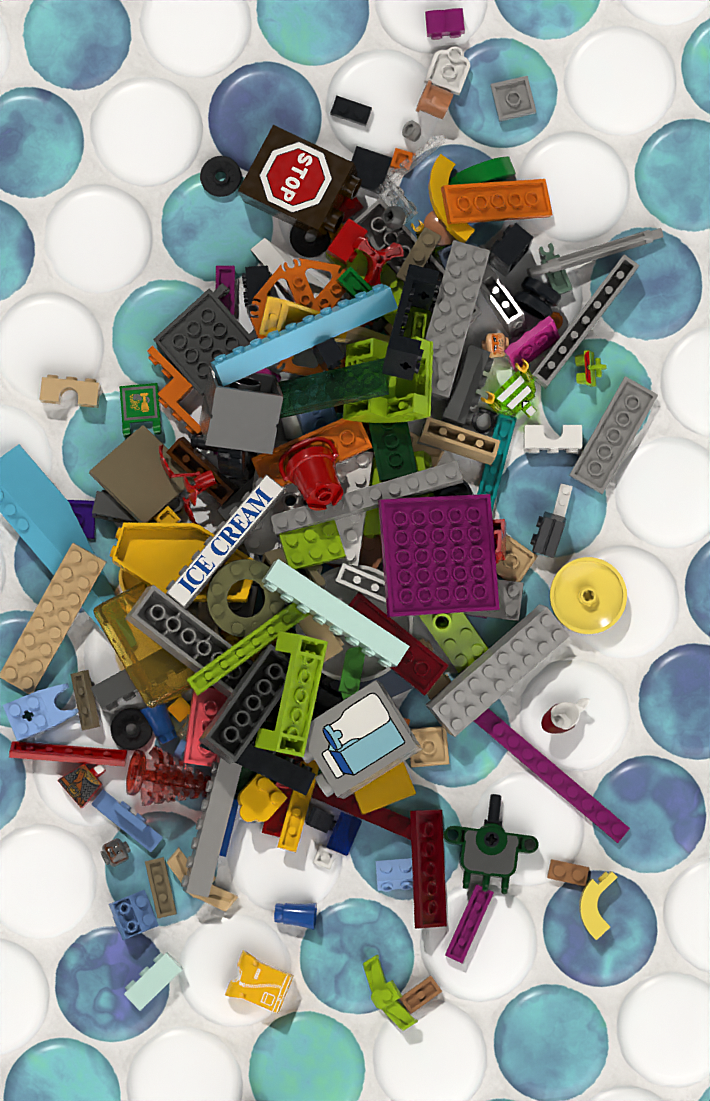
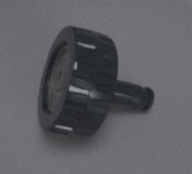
M195 433L192 435L191 447L193 449L198 448L200 450L218 452V467L221 475L224 477L249 480L254 476L255 467L251 458L256 457L258 452L207 446L202 434L198 435Z

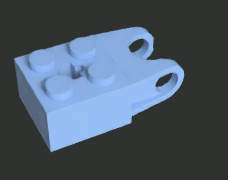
M68 683L38 690L3 705L17 741L25 740L54 728L79 713L78 708L62 711L57 707L56 699L59 694L69 688ZM27 711L29 713H33L34 715L33 717H31V721L25 719Z

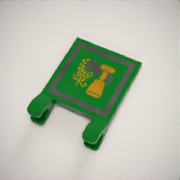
M158 383L119 386L123 436L129 437L131 435L130 423L152 421L154 434L160 435L162 431Z

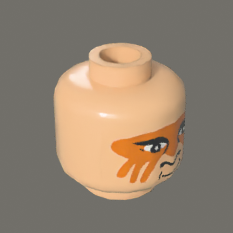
M503 333L486 334L485 340H481V347L490 352V358L504 357L506 355L504 350L509 346V340Z

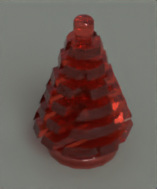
M157 745L148 753L152 757L151 760L146 759V755L142 750H135L127 771L126 793L127 795L135 796L140 791L142 806H149L153 802L154 804H162L165 800L168 803L175 802L176 796H178V801H184L186 797L197 799L200 793L202 798L207 797L206 784L208 780L211 781V777L206 775L204 778L203 772L196 769L192 773L193 766L187 763L185 768H183L184 763L181 759L173 758L172 754L167 751L163 752L162 748Z

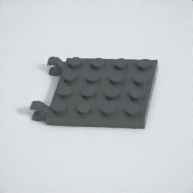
M223 283L214 292L210 288L205 291L153 339L201 396H204L209 366H212L210 362L214 361V358L218 355H228L232 353L234 348L239 346L246 347L250 345L252 340L257 339L254 329L248 333L221 302L220 298L230 292Z

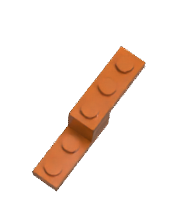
M151 346L147 350L150 355L148 359L155 366L159 364L163 368L161 372L168 379L173 378L158 393L160 397L158 401L165 408L169 406L174 411L172 415L179 422L183 420L187 424L185 428L192 435L195 433L201 435L200 425L179 405L194 389L193 386Z

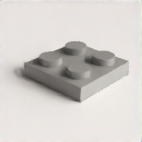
M528 76L490 85L499 122L536 114Z

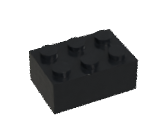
M517 223L513 227L509 225L503 232L502 240L499 241L497 239L491 246L488 263L503 276L507 277L528 252L534 237Z

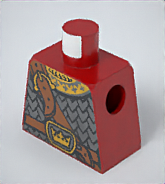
M83 764L57 781L79 807L84 808L102 787L103 784L98 778L106 770L102 765L96 764L90 769L86 764Z

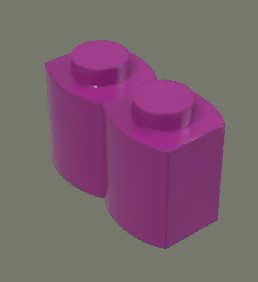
M463 8L425 12L427 37H431L432 40L442 39V36L459 38L462 34H465Z

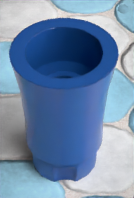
M165 699L140 710L151 726L155 736H158L160 744H164L177 737Z
M277 903L275 905L274 922L315 929L317 903Z

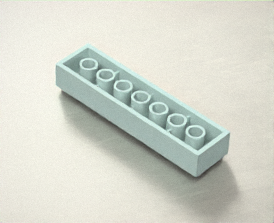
M279 559L273 562L262 579L267 590L271 592L277 591L281 594L280 598L287 603L293 602L297 604L296 608L304 614L310 613L314 616L312 618L314 621L321 625H328L332 633L337 636L339 634L346 637L345 641L354 647L355 645L363 648L361 652L369 657L375 656L379 659L377 662L385 668L397 666L410 647Z

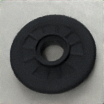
M216 156L209 159L203 165L200 172V181L203 188L213 196H228L234 193L241 183L242 174L240 167L233 159L226 156ZM218 172H224L226 179L218 181L215 176Z
M295 226L292 227L290 243L299 255L313 258L320 256L328 249L331 242L328 232L324 240L316 237L313 242H308L305 239L307 232Z
M136 708L124 709L116 714L110 728L114 742L125 750H138L144 747L151 739L153 733L144 715ZM129 724H135L137 727V732L133 735H129L126 731V727Z

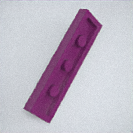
M475 885L445 956L463 964L494 894L493 891L488 890L485 892L482 891V886Z

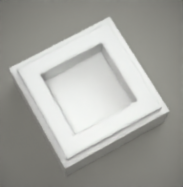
M319 845L312 863L330 870L337 852Z

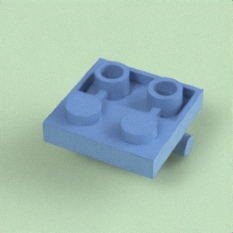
M145 890L109 904L122 940L159 926Z

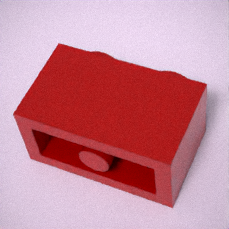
M348 218L328 247L327 253L344 265H347L349 262L352 263L358 255L356 253L357 249L353 248L352 245L358 237L367 238L368 240V231Z

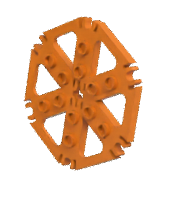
M298 258V261L293 259V268H289L286 262L283 264L284 270L280 265L252 299L258 300L251 303V305L258 307V311H250L251 316H258V318L250 317L257 338H266L265 335L259 334L267 293L279 279L286 280L295 303L320 311L327 307L333 308L345 294L346 290L336 280L347 268L342 269L338 273L342 267L341 265ZM310 268L328 271L332 276L329 283L316 298L313 296L305 275L306 270ZM369 321V322H367V323H365V324H362V325H360V326H361V327H364V328H365L366 325L372 326V325H373V322H372V321ZM293 356L280 361L276 367L278 370L284 364L285 366L280 372L325 379L319 363L316 368L297 366L292 362ZM346 356L341 360L342 364L339 365L342 372L345 369ZM339 367L334 369L336 375L340 373ZM324 370L325 376L330 378L329 370Z

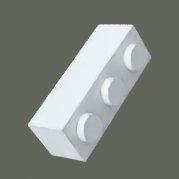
M560 484L553 514L565 517L573 486Z

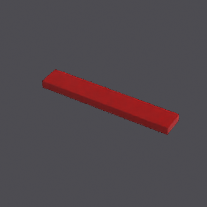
M12 741L9 758L125 767L127 750Z

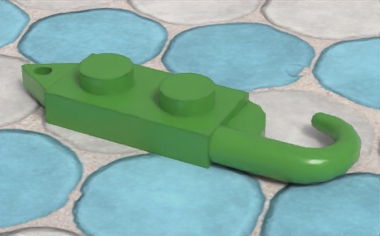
M360 646L349 648L345 653L338 690L341 692L343 700L359 691L365 654L361 652L363 648Z

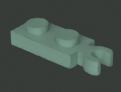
M552 243L548 244L549 252H545L542 246L539 248V254L545 258L540 262L541 264L560 257L559 254L553 255L554 246ZM565 269L551 274L549 272L545 273L550 287L560 295L573 290Z

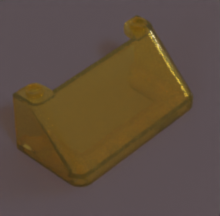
M141 582L99 604L93 611L143 701L148 707L155 708L176 700L190 691L192 688L186 679L195 674V672L125 619L145 589L149 587Z

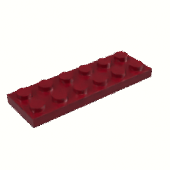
M358 592L348 606L410 646L399 664L389 668L425 696L449 665Z
M442 810L410 811L415 929L447 926Z

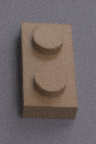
M551 859L547 878L586 886L589 867Z
M430 975L402 995L403 997L400 1000L409 1013L412 1014L440 994L442 990Z

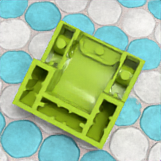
M417 336L411 338L422 341L420 349L424 350L421 361H417L421 363L418 374L414 373L412 381L382 374L388 342L370 338L347 344L343 419L366 423H397L431 417L433 342Z

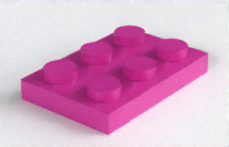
M550 316L542 319L533 329L525 332L519 340L511 343L504 350L509 364L515 373L520 371L515 367V363L521 367L523 365L522 359H524L529 364L560 339L554 320Z

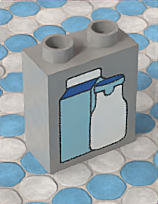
M375 680L311 721L305 753L302 758L307 764L313 760L316 761L322 773L316 776L315 779L327 797L335 793L338 798L345 799L421 751L422 747L384 685Z

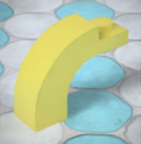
M605 871L598 878V883L590 879L584 887L579 900L581 921L585 929L595 940L610 928L599 914L597 903L600 894L618 878L612 871L609 873Z

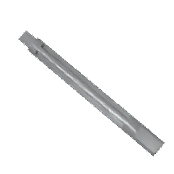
M661 228L652 231L646 230L546 261L544 264L526 269L529 277H535L548 272L551 274L652 243L653 240L664 237Z

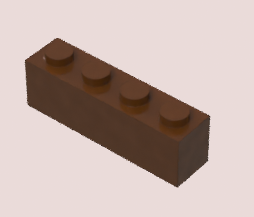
M185 437L179 438L166 452L187 473L200 471V474L211 470L216 480V485L206 488V491L221 505L239 490L227 477L221 475L219 469L198 449H193L191 443Z

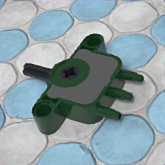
M490 795L488 818L484 820V824L480 829L450 826L444 831L443 838L446 843L461 846L459 862L461 869L464 871L463 889L469 888L471 875L483 876L482 891H488L490 877L502 878L501 893L507 894L510 876L515 873L517 868L518 853L532 854L538 849L539 842L534 836L507 833L502 828V821H499L501 795ZM449 830L457 832L458 837L456 840L448 838L447 833ZM490 835L496 840L492 845H489V841H486V838H489ZM526 840H531L534 843L533 850L525 848L524 843Z

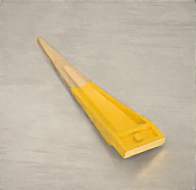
M267 296L259 334L268 336L267 334L272 331L284 330L286 325L302 322L304 317L308 315L315 316L320 314V311L287 299ZM361 326L333 337L336 342L355 343L370 338H376L388 343L390 340L389 336Z

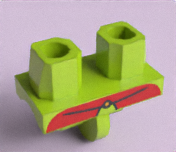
M590 350L575 356L576 366H585V373L576 374L577 383L596 387V377H602L601 370H606L607 365L601 364V358L594 359V352H590Z

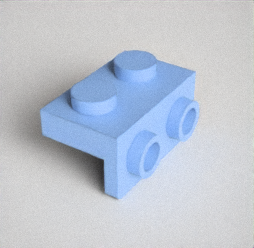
M412 858L375 861L378 891L389 892L395 889L410 890L413 888Z

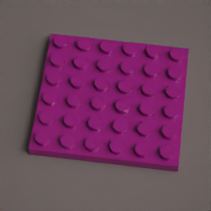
M490 494L378 500L387 617L500 610Z

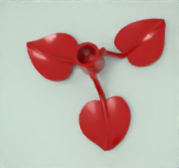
M160 445L159 456L161 464L169 478L183 477L184 486L189 496L188 499L182 498L184 509L190 522L199 525L195 521L190 508V501L193 506H196L197 495L207 490L206 488L216 485L214 475L211 470L200 474V471L196 473L175 474L169 468L163 456V445ZM196 476L197 478L193 479L195 485L192 486L186 477Z

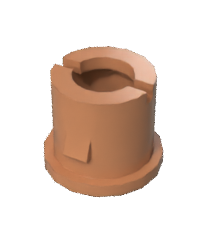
M428 80L415 111L419 113L421 110L443 120L454 94L433 85L432 81Z

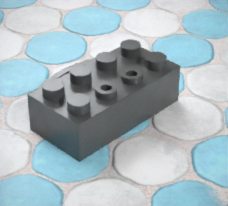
M470 344L468 345L441 421L461 428L464 427V424L470 426L474 416V412L469 411L470 407L475 408V405H478L481 395L476 393L477 389L481 390L482 387L484 388L487 376H484L483 372L489 373L494 361L493 358L489 357V351Z

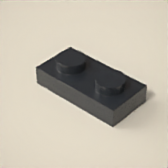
M336 95L330 115L366 127L372 107Z

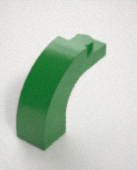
M509 156L499 157L481 162L456 173V176L449 179L448 185L502 182L515 175L516 172Z

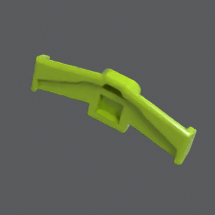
M377 954L364 962L362 965L371 989V1000L376 1008L381 1009L402 1031L417 1023L418 1020L397 1001L403 996L394 981L386 982L379 961V955Z

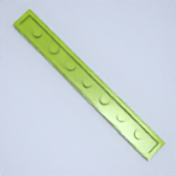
M291 603L186 679L196 695H200L277 639L279 631H288L310 615V613H302L296 608L297 604Z

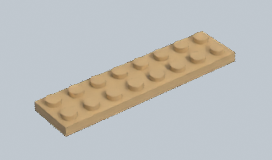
M72 543L1 670L0 678L28 694L35 692L107 561Z

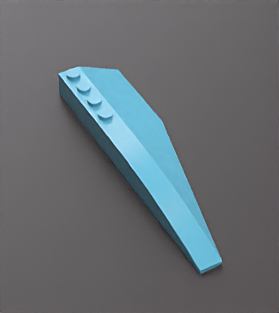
M18 444L0 457V513L52 574L55 575L72 543L95 554L68 500L21 445ZM102 570L82 608L125 655L139 641L129 621L125 619L126 616Z

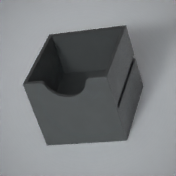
M209 366L199 421L205 445L273 454L277 433L276 424L279 423L283 394L276 376L255 372L223 387L218 383L212 366Z

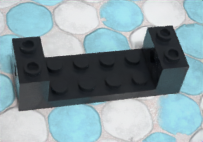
M409 264L387 347L382 374L411 381L413 380L414 373L418 374L421 363L417 361H421L424 351L420 349L422 341L403 337L405 329L402 327H406L409 315L405 313L410 312L411 306L430 311L432 303H436L438 292H435V290L439 291L441 280L438 279L439 271Z

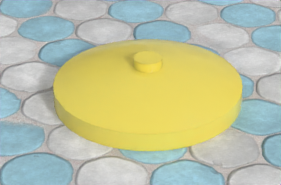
M583 557L567 563L558 571L552 581L549 598L552 611L562 625L576 633L596 634L609 629L620 619L627 602V589L621 574L611 564L602 559Z

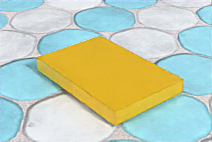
M402 762L353 794L363 815L414 796L416 791L405 764Z

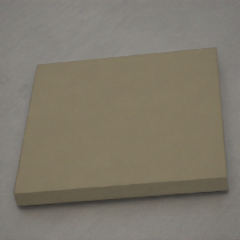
M144 425L89 471V474L139 523H148L185 490L183 477H168L159 456V446L163 444ZM163 445V456L169 468L175 474L187 473L166 453L169 449ZM186 477L190 484L194 482L192 477Z

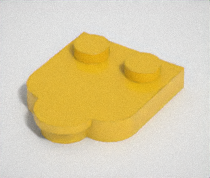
M256 773L237 796V801L241 806L239 811L240 817L246 822L254 820L257 822L267 821L287 797L269 778Z

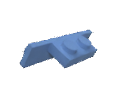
M104 789L92 802L93 807L148 851L152 852L163 839L159 833L145 823L146 819L142 815L132 813L130 811L131 807L124 801L120 803Z

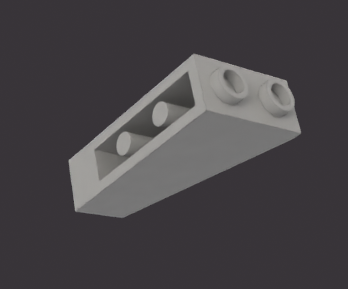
M487 263L480 292L511 339L519 337L527 330L524 313Z

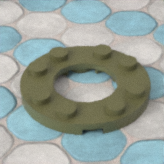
M239 559L227 563L212 577L207 589V607L211 618L222 630L237 637H246L283 610L285 601L280 598L281 594L277 591L271 592L264 587L265 583L262 582V579L270 569L269 566L256 560ZM243 579L257 582L262 587L265 595L262 609L256 615L247 618L234 614L228 607L227 595L231 586Z

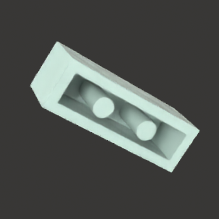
M168 952L164 955L160 953L153 960L155 964L151 968L147 966L139 973L141 978L137 982L132 980L125 987L127 991L124 995L139 1011L183 970Z

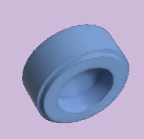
M182 739L174 752V757L181 759L183 756L185 740Z

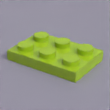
M335 520L278 535L286 563L294 570L335 561L346 556Z

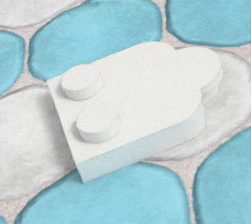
M453 46L447 50L437 51L424 83L427 84L428 80H431L433 85L460 96L470 69V62L464 57L463 50Z

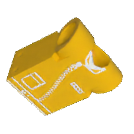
M243 950L237 963L238 975L229 982L225 996L243 998L278 1013L294 975L260 962Z

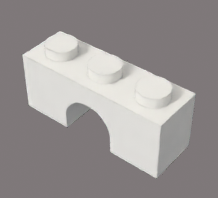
M524 425V450H528V453H540L539 450H547V453H559V450H566V453H578V450L582 449V425H563L561 427V437L557 440H550L545 436L544 425Z

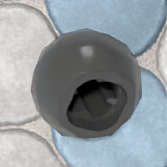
M389 206L382 214V220L387 228L396 230L405 224L406 214L399 206Z

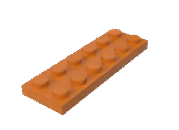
M546 179L457 184L441 187L448 224L547 218L553 215Z
M342 418L274 448L273 454L262 453L251 458L259 478H264L267 474L280 486L285 487L292 484V482L289 480L285 482L279 472L278 464L280 457L292 445L304 439L325 437L331 440L339 453V456L335 458V464L373 447L362 422L348 421ZM314 442L306 447L322 446L332 452L330 446L324 442ZM299 451L292 452L284 460L283 468L285 473L288 461Z

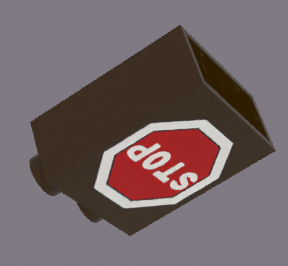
M273 125L244 178L238 193L243 202L324 240L328 231L336 233L344 218V212L339 209L346 197L351 200L356 197L361 187L362 179L357 177L358 172L353 162Z

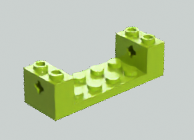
M279 631L275 651L288 653L291 656L275 731L259 728L254 747L304 757L328 644L327 641Z

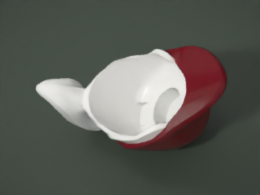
M582 698L576 704L561 702L552 706L542 717V729L551 734H561L571 730L577 724L580 712L586 709L590 699Z

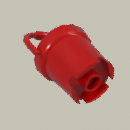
M325 437L307 438L292 445L280 457L278 466L285 482L289 480L297 486L310 509L316 511L327 509L326 505L330 503L333 506L336 505L343 496V489L335 469V458L339 456V453L331 440ZM314 442H324L330 446L332 452L322 446L306 447ZM299 451L288 461L285 473L283 468L284 460L292 452Z

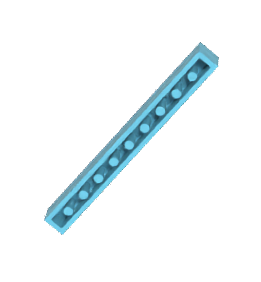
M383 284L375 285L372 287L373 290L367 293L365 291L360 292L351 300L345 299L338 302V305L333 308L327 307L320 310V314L315 316L308 315L303 318L302 322L297 324L295 322L285 326L284 330L272 331L267 334L268 337L263 339H254L246 347L239 346L234 348L232 353L228 355L221 354L216 356L215 360L210 363L218 383L224 387L398 309L391 288Z

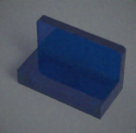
M341 812L326 848L347 856L362 820Z

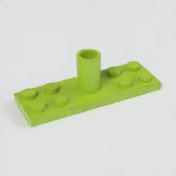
M464 612L419 615L458 673L470 666L489 649ZM440 616H445L447 619L444 621H440L437 618Z

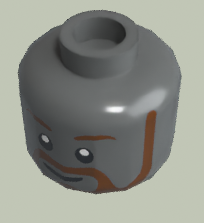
M116 838L102 846L103 851L100 853L106 865L110 864L112 867H116L129 859L128 853L131 850L126 841L122 843L119 838Z

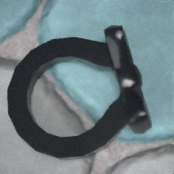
M480 406V411L474 416L472 423L478 433L487 434L495 427V417L498 416V413ZM484 413L490 415L492 422L491 426L486 430L478 428L476 423L478 417Z

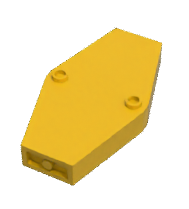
M123 523L122 528L118 527L116 533L117 545L112 546L110 557H112V562L148 586H156L166 594L168 591L166 587L172 580L176 581L180 577L179 572L185 565L189 566L193 560L191 558L198 550L201 552L205 547V541L210 536L214 537V534L194 523ZM237 549L224 565L239 559H254ZM243 579L234 583L228 591L227 602H247L253 580ZM209 583L193 602H207L206 597Z

